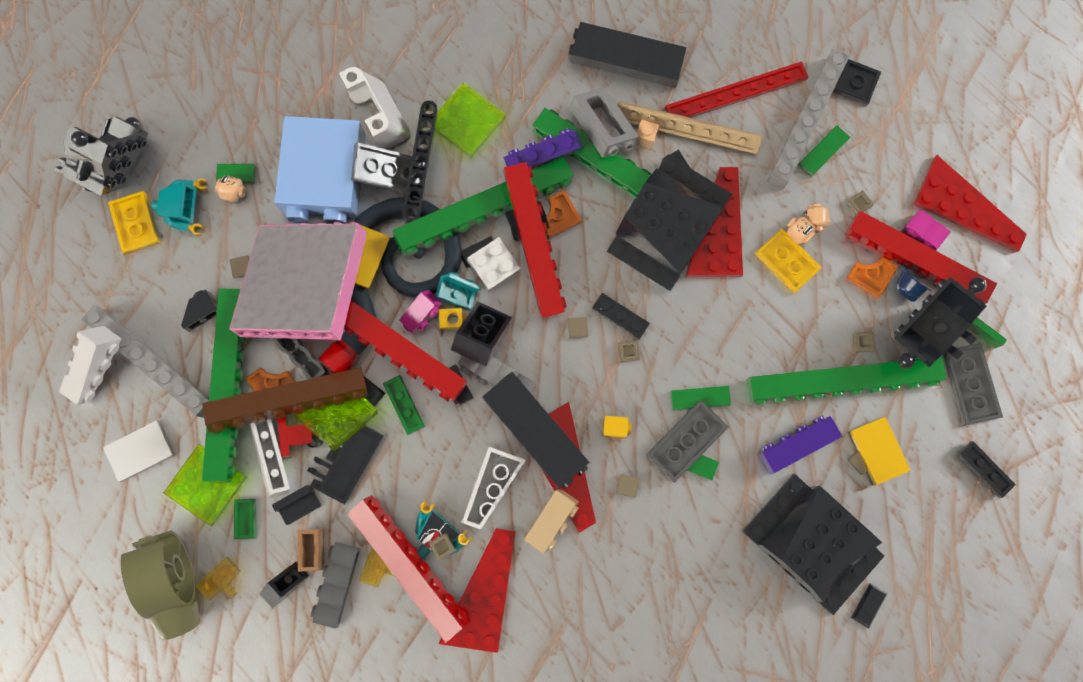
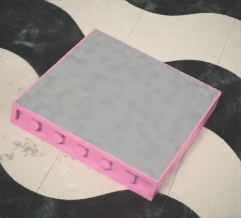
M335 222L333 224L300 223L292 225L285 223L284 225H275L270 223L268 225H259L229 330L240 337L341 340L367 232L360 224L350 222L349 224Z

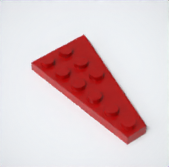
M936 155L933 158L913 205L1018 252L1027 234L941 157Z
M720 167L715 183L732 193V196L693 255L686 277L743 276L738 167Z
M567 402L550 412L549 415L580 450L570 404ZM543 471L553 490L559 489ZM585 472L580 476L577 473L572 477L573 482L564 489L563 486L560 488L579 501L577 504L578 511L573 518L570 517L579 533L596 523Z
M495 529L458 603L460 609L467 614L470 623L447 642L441 637L438 644L498 653L516 531Z

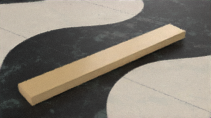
M618 101V107L632 125L639 126L641 120L658 124L657 131L758 154L763 135Z

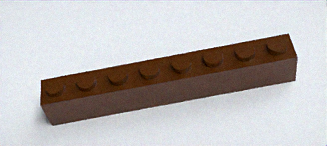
M361 367L202 403L207 429L210 433H219L224 431V429L241 428L246 424L262 423L272 418L280 419L289 414H301L311 409L319 410L325 406L340 405L350 400L358 401L368 397Z

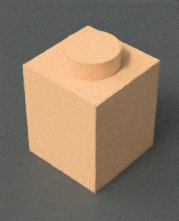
M641 120L637 131L639 137L635 145L652 150L659 125Z

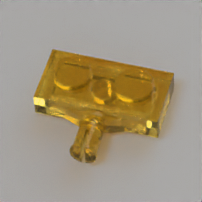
M371 547L359 582L378 588L385 574L394 575L373 547Z
M225 557L196 587L208 600H212L221 591H224L232 599L237 595V592H235L230 584L241 571L229 557Z

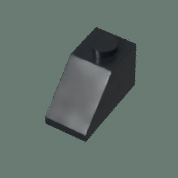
M206 289L196 292L193 295L194 297L188 300L181 324L182 328L188 332L216 317L217 302Z
M294 562L270 580L262 589L260 595L273 609L303 583L309 575L305 571L298 572V563Z

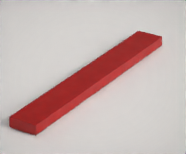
M801 61L665 105V110L668 113L692 118L808 79V75Z

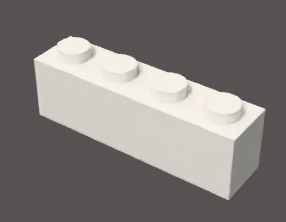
M271 419L265 420L262 423H250L249 426L268 497L272 498L289 493L290 487Z

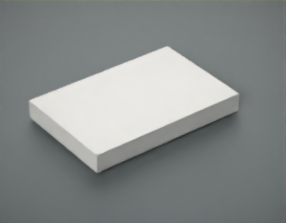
M154 421L103 447L114 474L120 483L174 456L159 421Z

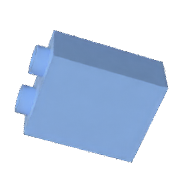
M284 116L274 203L285 215L287 221L307 223L309 216L323 217V222L326 224H333L335 222L346 224V218L356 219L358 217L361 182L352 181L351 174L354 144L356 142L365 144L366 134L360 120Z

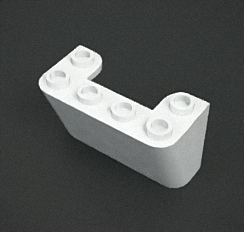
M351 67L339 73L354 103L363 104L372 99L378 109V114L364 120L377 147L389 149L408 139L410 135L409 128L381 80L357 67ZM376 120L382 121V128L374 129L372 127L373 122Z

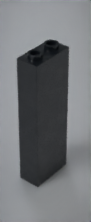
M580 22L579 28H575L573 34L575 42L574 45H570L568 53L571 56V63L673 88L677 87L687 47Z
M513 372L509 373L482 396L486 404L559 489L562 486L564 489L573 482L572 477L577 473L580 476L588 469L586 465L590 462Z

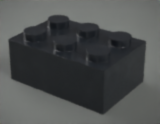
M477 301L456 332L451 350L487 366L505 337L512 317Z

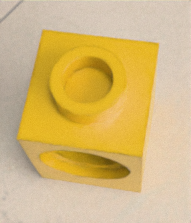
M462 308L439 310V327L441 332L458 331L467 317V314H463ZM457 316L459 319L457 323L450 324L449 318Z
M605 416L603 437L626 439L627 434H631L632 423L628 422V417Z

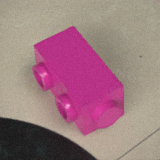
M430 290L420 292L399 321L407 331L412 333L421 332L428 326L429 323L427 321L437 315L442 302L435 298V295Z

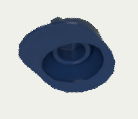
M895 263L902 271L897 281V290L903 297L911 302H915L927 290L932 292L904 267Z

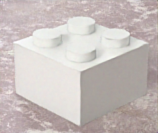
M500 237L467 258L469 265L487 291H490L520 270V267Z

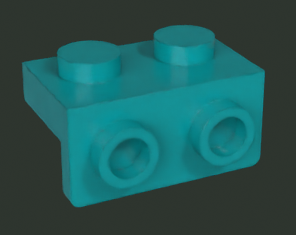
M449 272L440 277L435 298L465 310H471L475 294L481 291V286L476 285V282L473 280H464L460 278L459 274Z

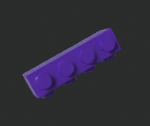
M568 128L560 131V135L556 137L550 135L542 138L543 142L538 144L535 142L525 145V149L520 151L518 149L511 150L503 158L506 166L527 162V165L533 169L583 150L577 131Z
M822 415L812 420L814 422L813 425L808 427L805 424L797 428L796 434L791 436L788 433L780 437L779 443L774 445L771 442L763 446V451L758 454L769 474H774L843 437L832 417L824 418Z

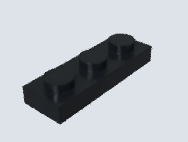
M601 293L591 309L638 340H640L650 324L604 293Z
M970 441L957 454L998 498H1003L1016 485L974 441Z

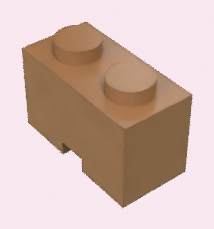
M323 529L298 530V572L323 570Z

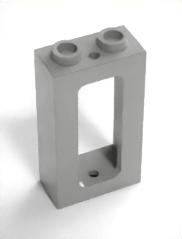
M605 87L573 97L570 110L602 158L615 156L617 153L630 151L635 147L639 136ZM601 106L620 135L611 137L592 108Z

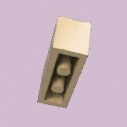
M557 489L524 540L543 554L548 550L552 551L557 543L555 538L559 533L562 535L568 526L566 521L569 516L573 518L578 511L577 504L579 501L562 489Z

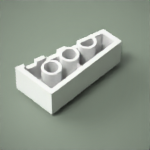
M105 326L77 332L76 337L79 339V342L73 346L72 351L75 352V355L68 362L70 370L65 373L60 388V393L76 405L90 402L95 397V391L102 383L103 375L110 367L113 355L119 350L122 338Z
M487 447L461 523L481 529L526 460L492 447Z

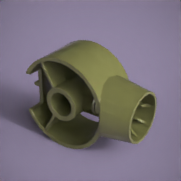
M170 530L155 536L150 535L141 538L139 541L132 543L133 547L137 549L121 554V574L127 596L136 612L141 617L149 620L162 640L176 638L197 627L201 620L197 598L195 597L194 572L188 552L179 536Z

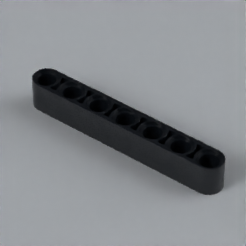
M430 100L423 102L420 108L403 207L405 224L422 216L438 119L437 105ZM426 111H432L433 113L427 114V113H425V112H426ZM426 127L430 128L429 131H424L422 129ZM425 144L428 147L420 148L419 146ZM422 161V162H424L425 164L422 165V166H419V165H417L416 163ZM415 179H421V180H422V182H420V183H415V182H413V181H414ZM413 196L419 197V199L416 201H413L410 198ZM409 214L417 215L413 219L407 217Z

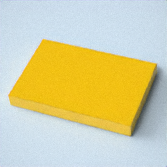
M145 191L108 202L122 254L126 255L161 243Z
M361 225L367 232L355 285L369 290L389 243L390 236Z
M783 228L755 252V255L793 294L822 269L799 244L795 243L787 235Z
M886 416L849 431L857 450L863 458L874 486L911 471Z

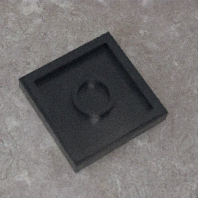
M848 59L833 93L867 106L870 103L881 71Z

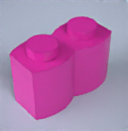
M922 210L916 212L902 230L907 236L934 250H937L951 233L944 225L935 221Z

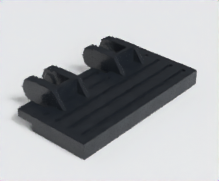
M351 417L348 418L345 424L352 427V431L337 422L333 425L336 429L349 434L346 441L333 433H328L327 437L343 445L341 448L333 444L326 456V459L333 462V464L316 456L313 459L317 464L329 469L327 474L324 475L313 467H309L307 470L323 480L320 482L314 478L310 484L311 487L344 505L384 436Z

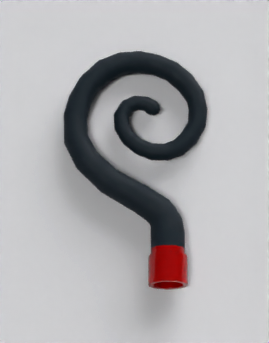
M405 197L389 198L376 203L360 213L353 222L373 229L385 220L403 216ZM415 197L410 198L413 201L418 200V198ZM424 200L421 217L440 209L429 201ZM409 214L408 216L416 217L417 215ZM458 232L453 234L451 238L443 240L445 260L441 271L433 279L417 283L405 281L397 274L394 268L393 257L398 246L394 238L391 237L381 259L382 273L388 284L397 292L410 297H417L420 292L426 290L436 293L440 277L449 272L457 273L460 268L462 248ZM424 248L418 249V252L413 254L414 257L422 258L425 254ZM354 285L351 301L376 317L368 290ZM344 332L341 340L333 341L318 360L333 373L347 371L357 362L356 359L367 346L358 340L359 336L353 333L351 336Z

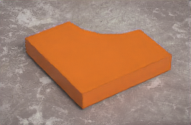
M565 190L548 198L550 211L547 219L550 228L547 229L548 233L546 235L549 240L582 223Z
M882 256L873 264L856 262L846 279L879 299L898 267Z
M261 367L245 378L253 391L296 382L289 371L281 374H271Z

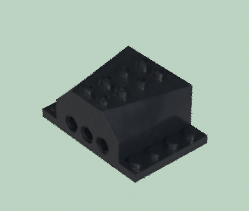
M667 154L660 167L656 168L645 182L626 212L615 233L616 237L607 252L671 291L729 201L732 193Z
M795 473L789 477L742 530L754 544L831 615H834L885 556L876 548L883 543L820 485L809 487Z

